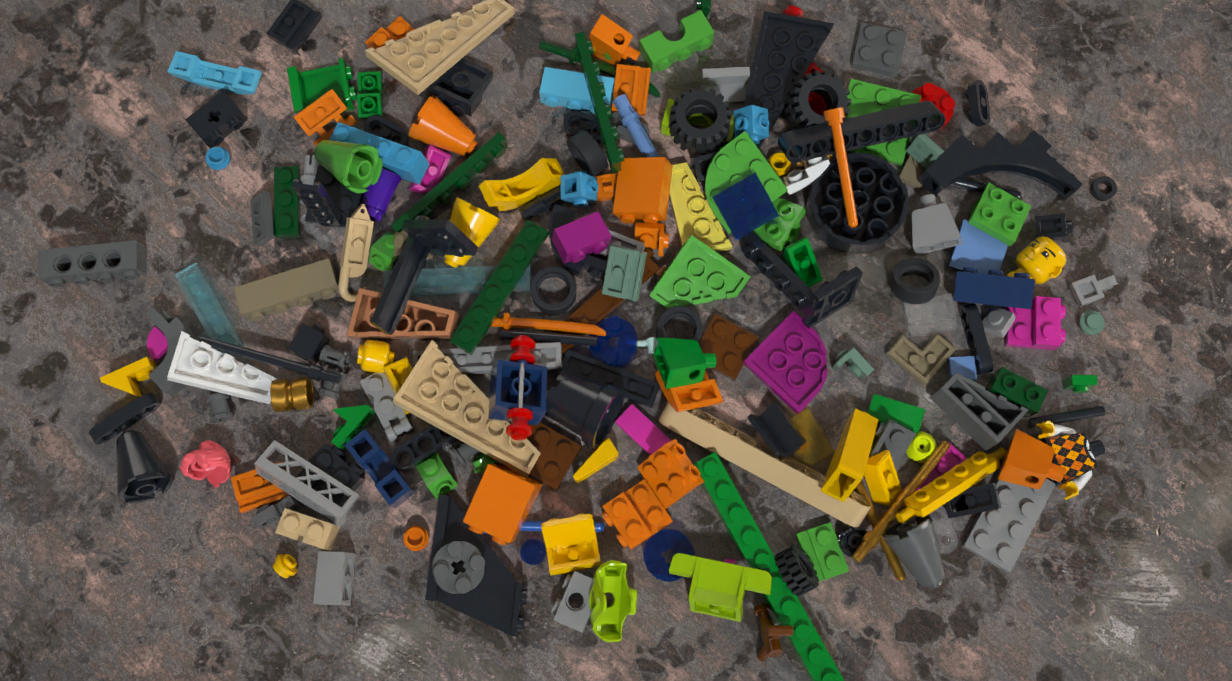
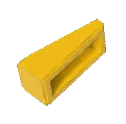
M609 437L601 443L574 473L573 478L576 484H579L618 459L619 453Z

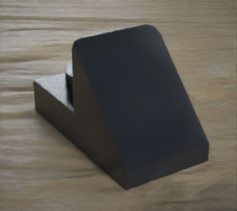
M991 483L966 489L946 502L945 507L949 519L1001 509L996 484Z

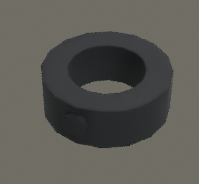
M1107 176L1097 178L1090 187V193L1099 201H1107L1117 192L1115 181ZM1105 184L1109 188V193L1104 194L1100 192L1098 185Z

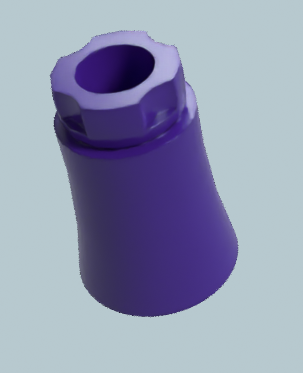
M382 169L376 184H370L366 188L368 191L364 193L360 204H365L370 220L382 221L393 194L402 180L397 174Z

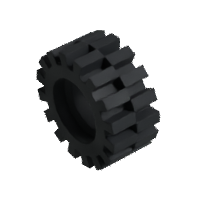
M794 544L776 554L775 560L777 562L775 564L779 568L778 573L783 577L781 578L782 581L787 583L786 587L789 590L791 589L794 595L801 596L819 586V578L816 576L817 571L813 568V562L809 561L810 557L805 555V551L799 545Z

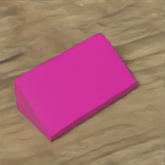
M429 145L423 150L422 154L430 165L420 184L410 182L408 187L409 190L422 195L429 193L441 182L451 157L450 154L433 145Z

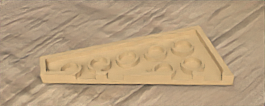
M485 0L473 5L472 9L462 14L456 12L451 14L450 19L442 22L439 19L410 31L406 37L397 41L393 39L388 40L384 46L375 50L371 47L365 50L366 57L419 95L514 15V7L504 0Z
M431 340L394 397L393 403L528 477L541 453L527 438L517 441L506 434V427L510 425L508 421L488 419L489 399L465 374H462L453 365L454 362L448 356H445L438 349V345Z

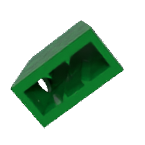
M657 338L653 358L666 389L700 383L703 381L706 368L716 367L715 353H702L698 342L695 340Z

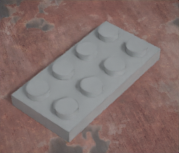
M997 478L995 484L1001 509L980 512L962 547L1001 570L1010 573L1056 485L1048 479L1045 480L1041 489H1033L1001 481Z

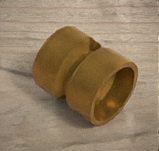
M299 377L294 378L292 382H289L288 379L273 380L270 387V397L274 411H291L293 407L296 410L312 409L314 405V390L311 379Z

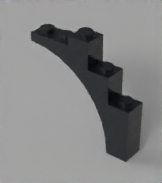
M1034 130L1017 148L1006 137L997 132L981 150L970 139L961 134L918 179V182L935 197L945 188L963 178L984 173L1016 174L1033 179L1053 189L1066 200L1083 185L1074 174L1066 170L1059 164L1056 158L1047 153L1052 145Z

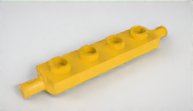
M1000 447L991 454H986L982 451L973 454L967 460L954 466L945 474L905 498L906 508L896 514L897 520L904 523L913 516L923 518L999 469V460L1005 457L1007 451Z

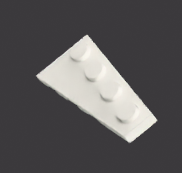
M181 331L167 376L168 381L266 404L271 402V382L277 380V378L249 364L245 365L235 360V357L227 353L223 354L211 348V345L191 338L189 334Z

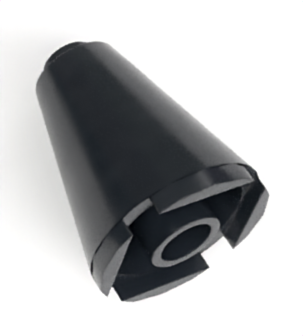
M128 430L117 438V493L119 499L122 500L124 498L126 503H141L154 499V494L159 491L162 494L167 492L172 486L171 476L143 434L135 430Z

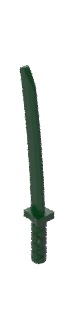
M543 40L541 41L540 50L568 58L569 63L573 65L574 62L580 63L576 47H573V50ZM592 58V61H597L599 71L612 77L616 76V67ZM649 83L648 93L659 98L660 93L654 85Z

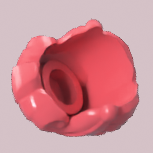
M207 440L200 443L199 449L187 453L182 458L180 470L184 476L194 480H203L207 477L209 483L217 488L220 486V483L226 482L230 477L231 459L225 448L216 442Z

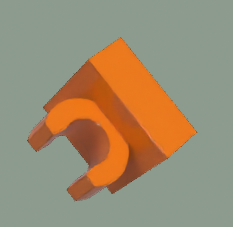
M617 173L595 176L598 183L597 202L614 200Z

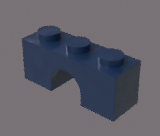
M366 429L345 444V447L357 463L372 478L375 483L374 486L389 506L396 508L416 493L398 468L392 463V460L374 436Z

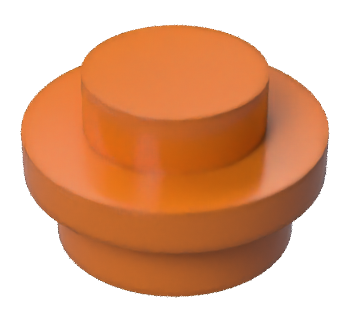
M411 526L404 533V544L412 551L423 550L429 543V533L422 526Z

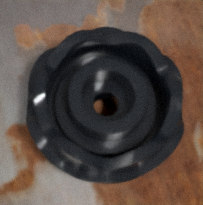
M852 526L843 529L838 539L841 551L848 557H851L863 542L862 538L867 531L860 527Z

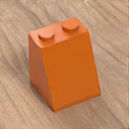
M500 463L488 464L463 522L468 524V529L475 533L482 534L484 531L492 535L491 539L499 544L506 545V543H512L523 526L543 483L531 477H525Z

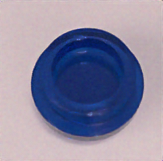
M530 539L521 546L520 555L525 563L537 565L544 560L546 548L541 541Z

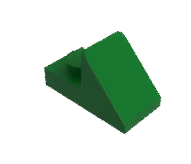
M807 237L785 247L783 262L808 287L823 280Z
M368 405L333 409L347 423L340 425L335 430L334 438L331 442L345 451L347 449L345 444L360 433L376 413L375 410Z

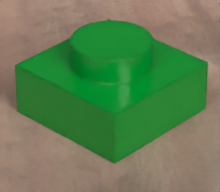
M1071 375L1063 379V389H1073V393H1087L1090 388L1098 385L1097 375Z

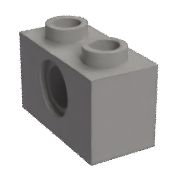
M574 571L573 575H567L562 589L566 590L562 600L557 598L551 612L555 614L554 621L583 633L591 614L589 595L593 586L592 578ZM574 593H580L584 598L583 605L577 609L572 608L569 604V598Z

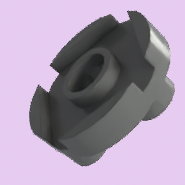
M453 541L442 546L436 552L432 560V574L436 584L442 590L451 594H464L473 590L481 582L484 575L485 560L480 551L471 543ZM461 560L464 562L463 567L465 571L455 575L453 573L454 568L451 565L453 562L458 563Z

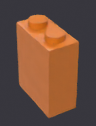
M666 157L624 158L625 161L621 162V171L618 172L613 213L621 222L633 224L635 221L655 224L658 221H666L673 166Z

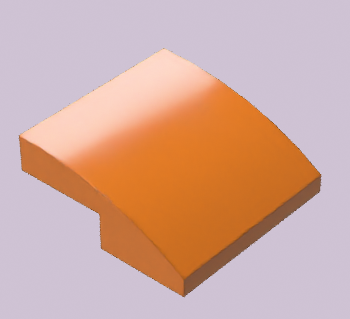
M706 370L703 381L700 383L669 389L665 388L659 371L655 374L665 397L677 413L723 402L715 379L709 380Z

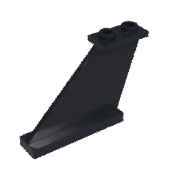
M439 495L425 600L438 601L506 634L518 636V631L523 632L525 616L520 615L521 605H526L528 589H523L524 583L516 581L483 537L468 529L469 525L463 522L465 514L453 498ZM453 541L471 543L480 551L485 560L484 575L481 582L473 590L464 594H451L442 590L436 584L432 574V560L436 552L442 546ZM461 560L458 563L453 562L451 565L454 568L453 573L455 575L465 571L463 567L464 562Z

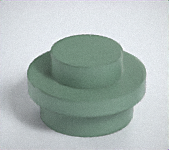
M1086 311L1079 318L1081 331L1088 335H1096L1104 328V318L1096 311Z

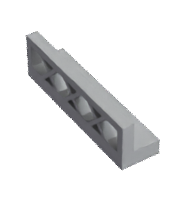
M275 440L254 463L258 475L340 528L347 520L346 513L359 498V494ZM275 450L285 455V462L274 464L267 459ZM302 466L306 469L307 476L295 478L290 474L289 467ZM322 479L327 482L328 490L315 491L311 488L310 481ZM344 493L350 498L341 508L332 501V494Z

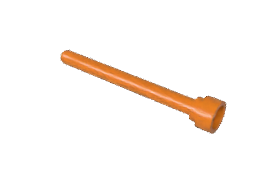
M842 107L823 111L825 122L828 121V126H831L848 225L854 228L858 225L841 127L843 118H845Z

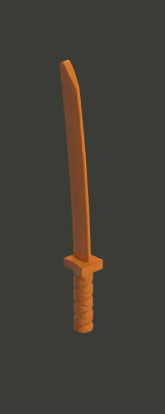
M504 313V317H496L490 326L504 327V330H510V328H530L606 336V332L596 325L545 319L510 318L509 313Z

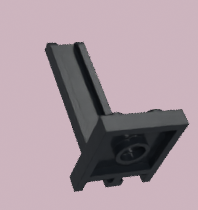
M318 166L313 185L303 184L300 179H294L292 183V188L307 208L305 221L311 224L312 222L318 223L325 227L336 228L337 226L346 228L347 217L350 218L360 206L363 193H355L348 190L323 166Z
M404 220L401 229L408 234V238L370 320L371 324L386 335H391L395 332L429 253L441 257L445 255H455L457 257L475 256L478 246L450 220Z
M749 232L744 236L741 251L745 257L750 259L759 268L760 272L766 275L774 283L775 287L791 301L792 305L804 314L802 323L808 329L852 303L863 272L857 266L849 271H842L836 279L824 282L813 292L755 233Z

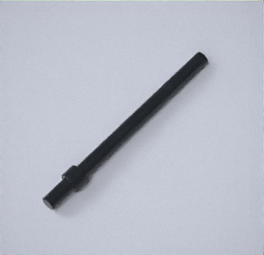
M203 335L198 340L199 342L203 341L211 345L213 349L308 375L309 379L316 381L322 379L339 384L341 381V374L324 370V367L312 364L310 366Z

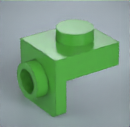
M387 231L371 246L369 263L386 274L392 271L393 262L397 259V257H394L395 234Z
M438 453L416 466L426 486L436 499H439V495H446L458 486Z

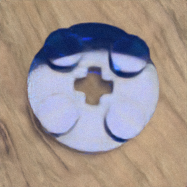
M618 316L606 318L596 324V326L606 332V336L589 334V336L598 337V346H589L594 358L600 362L618 367L627 364L636 355L638 335L628 321ZM611 337L620 338L617 341L619 344L617 347L613 345L608 347L607 344Z
M666 529L655 533L647 541L643 551V560L647 571L656 579L673 582L683 578V576L669 574L671 561L666 563L665 558L661 556L662 552H667V549L671 548L673 549V554L683 553L695 556V551L691 542L683 533L677 530Z

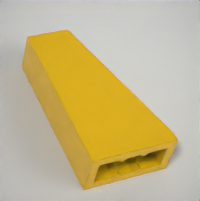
M855 408L846 421L820 492L843 503L863 479L879 419Z

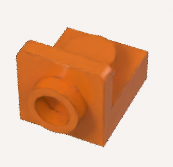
M635 222L634 240L644 243L645 249H658V256L663 257V249L668 248L669 234L664 233V224Z

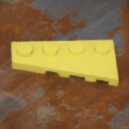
M687 162L672 165L669 197L681 246H683L691 234L715 252L731 250L732 245L729 239L726 238L721 224L711 211Z

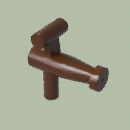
M766 603L759 604L754 608V611L759 618L760 632L764 645L758 652L757 658L764 662L768 657L776 658L782 655L783 651L779 639L781 636H792L793 627L792 625H774L769 614V605Z

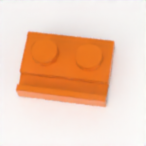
M617 64L613 100L620 95L626 94L634 111L638 112L639 115L646 116L651 68ZM612 101V113L618 112Z
M256 469L230 477L240 513H246L291 496L258 475Z

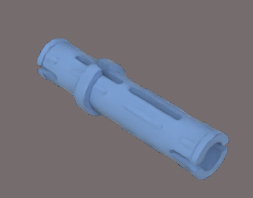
M626 94L615 98L613 104L622 118L621 122L629 130L643 158L660 157L639 120L640 115L634 111Z

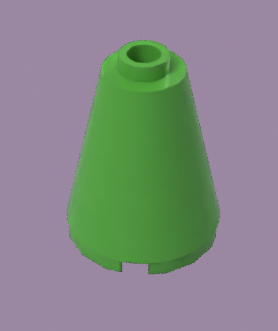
M323 140L315 149L316 161L348 190L355 193H365L368 191L366 188L370 184L375 185L381 175L383 165L382 159L379 158L377 153L379 152L378 149L367 144Z

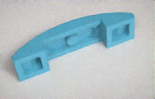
M178 51L175 52L167 71L171 75L194 84L235 94H255L262 76L260 70L239 66L238 69L202 61L195 55Z

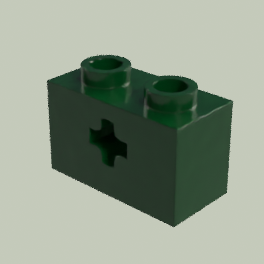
M1001 367L992 374L985 390L996 396L1001 395L1007 398L1006 401L1018 407L1023 406L1029 409L1024 415L1026 417L1039 412L1048 393V390L1004 367Z

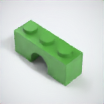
M701 10L680 20L679 31L683 38L678 41L667 40L660 30L639 40V52H641L648 67L651 68L652 73L658 70L664 71L672 63L678 60L684 61L692 53L699 50L704 51L713 44L715 32Z

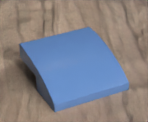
M963 219L958 230L963 245L954 246L948 266L963 270V267L977 268L979 274H988V270L1000 271L1008 245L970 225L968 220Z

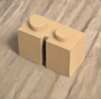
M284 508L275 533L331 551L340 527Z

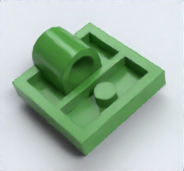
M988 183L970 210L968 223L1004 244L1012 246L1017 239L1031 205Z
M777 198L741 226L739 232L742 236L753 232L767 246L782 251L787 242L793 243L798 238L801 228L800 221L806 211L803 206Z

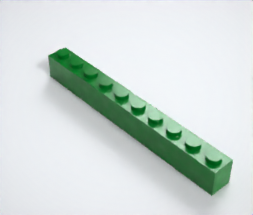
M716 452L694 463L693 465L698 468L700 476L704 480L701 486L746 567L765 570L771 574V595L761 594L769 605L779 625H792L793 635L785 637L809 680L844 681L798 597L791 592V589L789 590L786 587L787 583L782 581L781 578L783 577L778 573L779 568L775 564L777 562L775 556Z

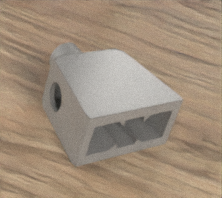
M933 194L922 196L920 198L922 209L912 211V241L916 255L963 245L947 203L936 204L935 195Z

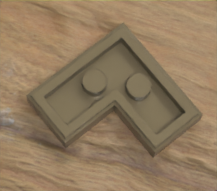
M938 333L933 336L922 350L902 335L885 355L924 387L956 348Z

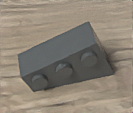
M957 372L945 381L930 397L985 451L998 444L1029 410L1023 406L1018 407L1006 401L1007 398L1001 395H994L985 390L984 386Z

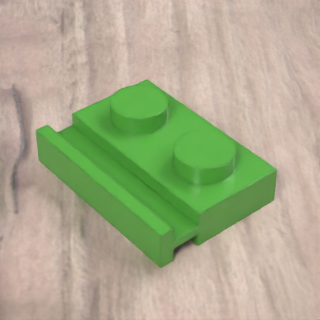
M831 522L795 534L800 548L805 551V555L810 557L809 561L813 562V568L817 571L816 576L819 578V581L849 572Z

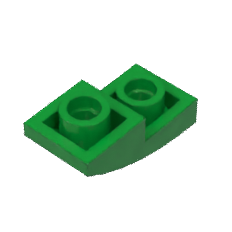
M357 72L358 118H369L375 115L383 117L382 72Z
M873 394L868 414L879 419V422L885 423L889 418L915 433H919L926 409Z

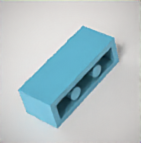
M549 67L544 68L539 92L541 103L549 107L564 106L573 111L588 110L595 114L583 73ZM597 75L598 82H603L606 93V96L603 97L604 103H609L611 109L614 78Z

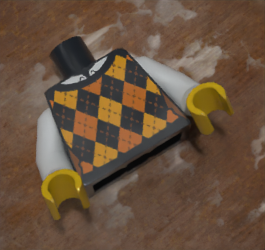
M1051 421L1036 424V427L1039 426L1042 429V434L1038 435L1041 439L1039 441L1053 447L1055 450L1052 463L1066 468L1061 482L1050 480L1056 484L1055 486H1058L1059 490L1064 489L1066 492L1064 500L1077 496L1079 491L1092 477V470L1098 467L1095 457L1105 453L1102 441L1095 440L1089 442L1085 433H1077L1073 428L1053 424Z

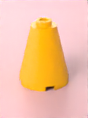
M456 198L450 218V221L478 248L495 229L500 220L494 215L459 198ZM445 255L446 259L444 262L458 268L459 264L464 266L472 256L457 257L455 255Z

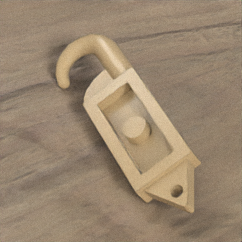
M360 204L350 218L347 217L342 247L338 290L341 297L350 302H355L358 294L352 295L348 292L349 278L361 276L367 269L374 224L370 220L365 204Z

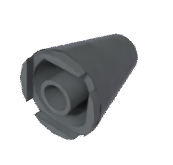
M930 514L923 518L915 516L916 520L905 521L904 523L898 521L885 530L887 535H883L885 542L922 587H927L928 589L940 586L945 578L933 519Z

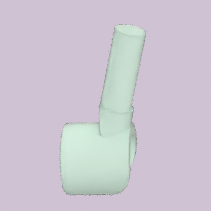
M652 337L642 341L627 340L626 346H647L648 353L653 354L657 338Z

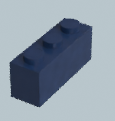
M963 267L962 272L957 271L953 301L1031 309L1035 279H1029L1030 274L1014 272V277L1003 276L1004 271L988 270V274H979L977 268Z

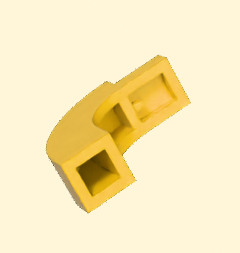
M541 158L530 169L516 177L507 180H484L479 185V188L489 207L497 206L499 211H506L524 206L535 200L537 195L541 197L555 187H558L561 184V176L565 174L556 158Z

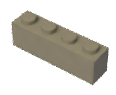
M328 258L234 287V292L241 316L248 321L255 322L264 319L266 315L272 313H285L291 307H304L320 298L331 299L339 293V278L335 265Z

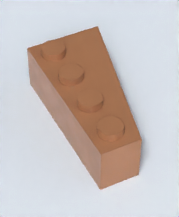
M359 288L347 337L352 339H451L457 330L460 314L453 310L408 300L395 332L391 335H386L370 323L382 293Z

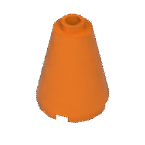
M430 96L419 111L416 124H412L408 136L465 156L467 153L472 154L478 144L475 141L476 135L437 97Z

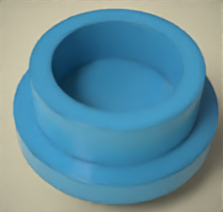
M212 147L207 151L206 163L211 169L222 170L230 163V154L225 148Z

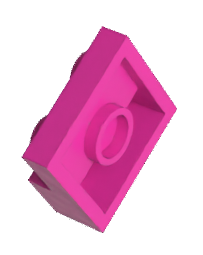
M1036 296L1032 300L1031 309L1005 307L1006 311L1013 312L1016 317L1005 335V346L1055 350L1061 346V343L1065 342L1066 330L1061 328V320L1065 318L1066 306L1061 305V298Z

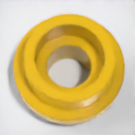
M775 153L768 159V163L778 176H784L789 172L791 162L783 153ZM781 163L783 167L776 168L774 164Z
M278 554L275 557L273 569L281 577L289 578V576H294L298 572L297 561L289 554Z

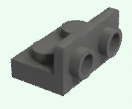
M889 418L885 423L881 421L875 431L877 438L871 446L869 458L884 450H889L896 469L916 433Z

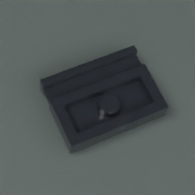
M290 0L266 34L273 41L287 49L293 50L297 54L322 19L320 12L312 10L311 7L298 0Z

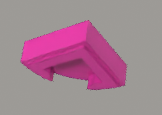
M154 326L147 339V349L151 358L158 361L167 352L168 343L165 334Z

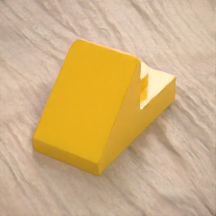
M145 357L100 377L102 383L140 397L142 393L137 381L149 379L148 375L158 367V364L149 357Z

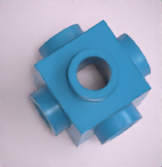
M749 105L735 110V138L744 131L747 132L754 144H758L760 140L768 138V109Z
M574 171L572 174L561 176V200L573 203L575 207H586L588 203L597 201L598 183L596 177L588 175L586 171Z

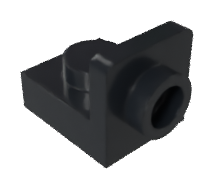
M1066 213L1035 216L1036 239L1043 236L1052 240L1063 239L1064 243H1068L1069 235L1074 234L1073 221H1068Z

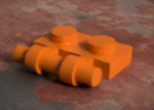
M333 89L293 117L308 137L315 132L319 134L320 138L313 142L316 147L321 141L330 139L335 127L326 132L323 126L332 119L337 124L340 122L348 126H353L357 123L352 115L346 119L341 117L340 114L347 108Z

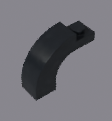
M555 204L549 220V238L553 254L559 264L568 270L570 274L582 279L584 271H588L587 273L595 278L605 277L608 261L585 254L586 257L577 263L571 261L564 264L551 238L554 229L578 220V212Z

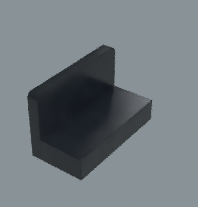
M772 403L760 416L750 414L747 417L775 455L789 458L807 442L776 403Z

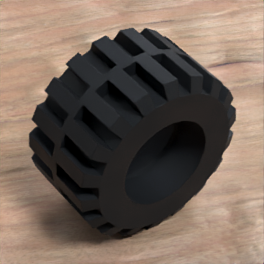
M819 70L808 73L792 85L793 87L787 92L789 96L785 98L784 104H788L785 108V114L789 113L790 117L787 119L789 123L792 121L795 123L793 127L795 130L828 123V121L825 122L824 116L816 114L810 108L808 102L810 92L817 93L823 97L827 110L843 107L845 116L849 114L850 109L847 106L851 105V99H848L847 95L850 94L849 89H844L843 86L846 83L843 80L840 82L837 80L839 76L836 74L829 76V71L820 73Z
M694 87L690 88V93L684 91L681 93L680 98L677 97L670 113L671 137L674 136L673 141L676 145L681 144L680 149L683 151L687 148L690 150V154L699 151V155H705L706 150L712 153L715 151V146L720 148L723 140L726 141L732 113L729 110L730 105L728 101L723 102L724 96L722 94L715 95L716 90L711 89L709 92L705 91L706 87H700V90L696 91ZM693 114H704L714 124L706 129H697L691 126L686 119Z

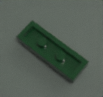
M298 166L274 167V236L276 238L301 237V203L299 196L292 188L293 180L300 179V168Z

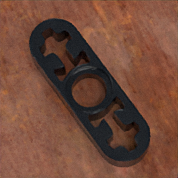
M975 303L961 305L960 318L970 354L974 356L976 372L978 374L992 372L993 359L979 309Z
M154 393L144 394L94 426L89 431V435L96 445L106 443L159 408L160 403Z

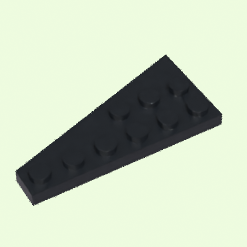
M764 11L743 108L755 105L768 109L769 133L787 105L784 104L785 98L789 96L787 92L793 87L792 85L804 77L833 29L834 23ZM766 138L760 140V143L755 144L759 150Z

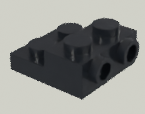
M462 58L429 86V97H432V95L437 97L444 105L452 108V111L458 116L468 115L471 117L482 101V94L493 79V72Z
M325 443L308 462L355 491L365 481L360 475L363 471L353 461L348 464L342 458L345 453L336 445L331 447ZM304 468L296 477L307 476L306 469ZM324 480L310 481L311 488L315 491L328 490L327 482ZM344 493L332 494V501L338 506L348 498Z

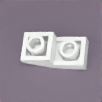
M823 156L803 161L804 170H794L787 177H784L789 195L801 190L818 178L830 164L828 157Z

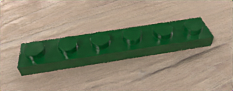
M584 31L575 33V46L612 173L621 171V162L625 161L622 148H617L615 140H618L616 126H611L609 118H612L609 103L605 104L603 100L606 93L603 82L599 83L597 75H600L597 61H592L590 55L594 54L591 40H586Z
M500 132L494 135L390 226L394 233L403 231L401 227L404 220H429L439 206L446 205L452 199L455 192L466 188L471 181L470 179L477 173H483L492 160L500 158L506 152L507 143L505 137Z
M529 220L526 221L451 337L450 343L472 356L547 239L549 231Z

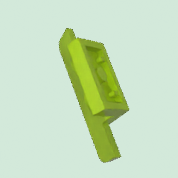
M677 553L672 558L669 574L692 578L689 593V605L692 612L741 622L745 590L771 595L772 576L768 571L683 553Z

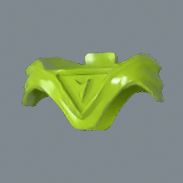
M615 560L607 561L599 566L594 575L593 586L589 595L592 629L605 642H620L622 640V626L627 615L636 614L637 590L629 587L627 584V564ZM610 592L613 595V603L607 607L605 593Z

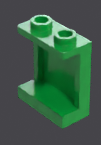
M338 58L339 65L299 72L296 66L288 67L287 73L293 109L296 115L331 89L334 90L347 109L345 111L355 110L354 101L357 100V93L355 87L351 86L350 79H354L351 65H346L343 58Z

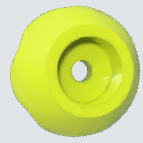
M919 431L909 445L906 454L918 463H925L937 448L936 441L930 434Z

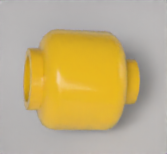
M366 340L364 345L360 344L357 364H360L363 371L384 373V366L393 363L395 352L390 351V345L387 342Z

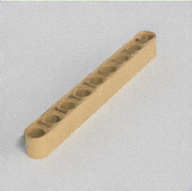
M667 402L659 418L660 423L670 430L713 453L716 452L717 455L852 527L860 526L872 506L867 498L855 491L849 495L844 503L820 492L825 479L823 474L791 457L775 455L768 445L699 408L677 413L670 403Z

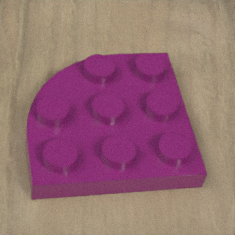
M792 311L752 352L743 364L798 415L821 390L826 380L828 369L827 352L821 338L812 327L808 329L802 323L803 319L796 312Z

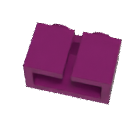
M597 211L554 229L551 239L564 264L571 261L577 263L586 257V253L594 252L598 254L607 249L612 236L600 213Z

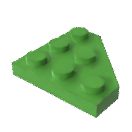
M690 234L648 295L666 308L696 305L723 298L737 297L751 276Z

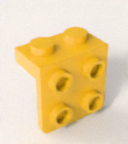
M577 514L563 519L553 518L541 524L550 575L590 569L601 565L595 526L591 514Z

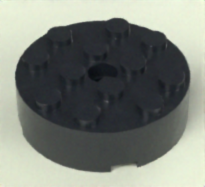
M848 153L846 156L854 200L861 204L859 206L855 204L858 225L854 228L848 225L837 159L831 161L826 170L813 181L807 196L806 211L813 231L825 244L844 253L863 254L879 249L895 235L906 218L909 197L906 184H903L901 178L896 173L897 170L890 163L872 154Z

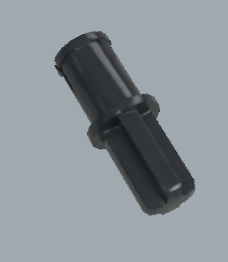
M555 187L541 197L537 195L536 199L531 203L518 209L524 221L531 220L542 212H548V208L561 201V188Z

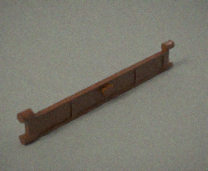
M649 248L643 251L647 252L641 286L654 274L660 278L668 267L665 264L659 267L650 258L654 253ZM602 287L565 321L597 326L626 299L602 294ZM553 330V331L551 332V333H557V334H570V335H583V336H586V335H587V334H584V333L567 332V331H557V330ZM561 344L562 356L575 345Z

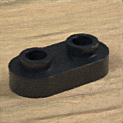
M976 80L969 83L968 89H966V97L970 108L968 118L972 124L981 127L990 123L989 100L984 82Z
M571 111L564 117V129L567 134L574 136L579 131L585 130L598 144L603 143L601 135L594 134L595 131H600L595 116L579 111ZM574 123H577V124L580 125L578 128H573V127H572V125H573Z
M375 115L369 117L364 123L365 132L393 142L396 139H400L401 141L398 144L408 146L409 139L406 132L385 118ZM376 128H381L380 132L375 133L374 130Z

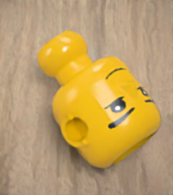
M1043 236L1038 237L1016 257L1015 261L1018 269L1008 273L1006 276L1014 277V272L1030 274L1029 279H1035V284H1043L1050 278H1056L1061 273L1062 268L1066 264V255L1052 239Z

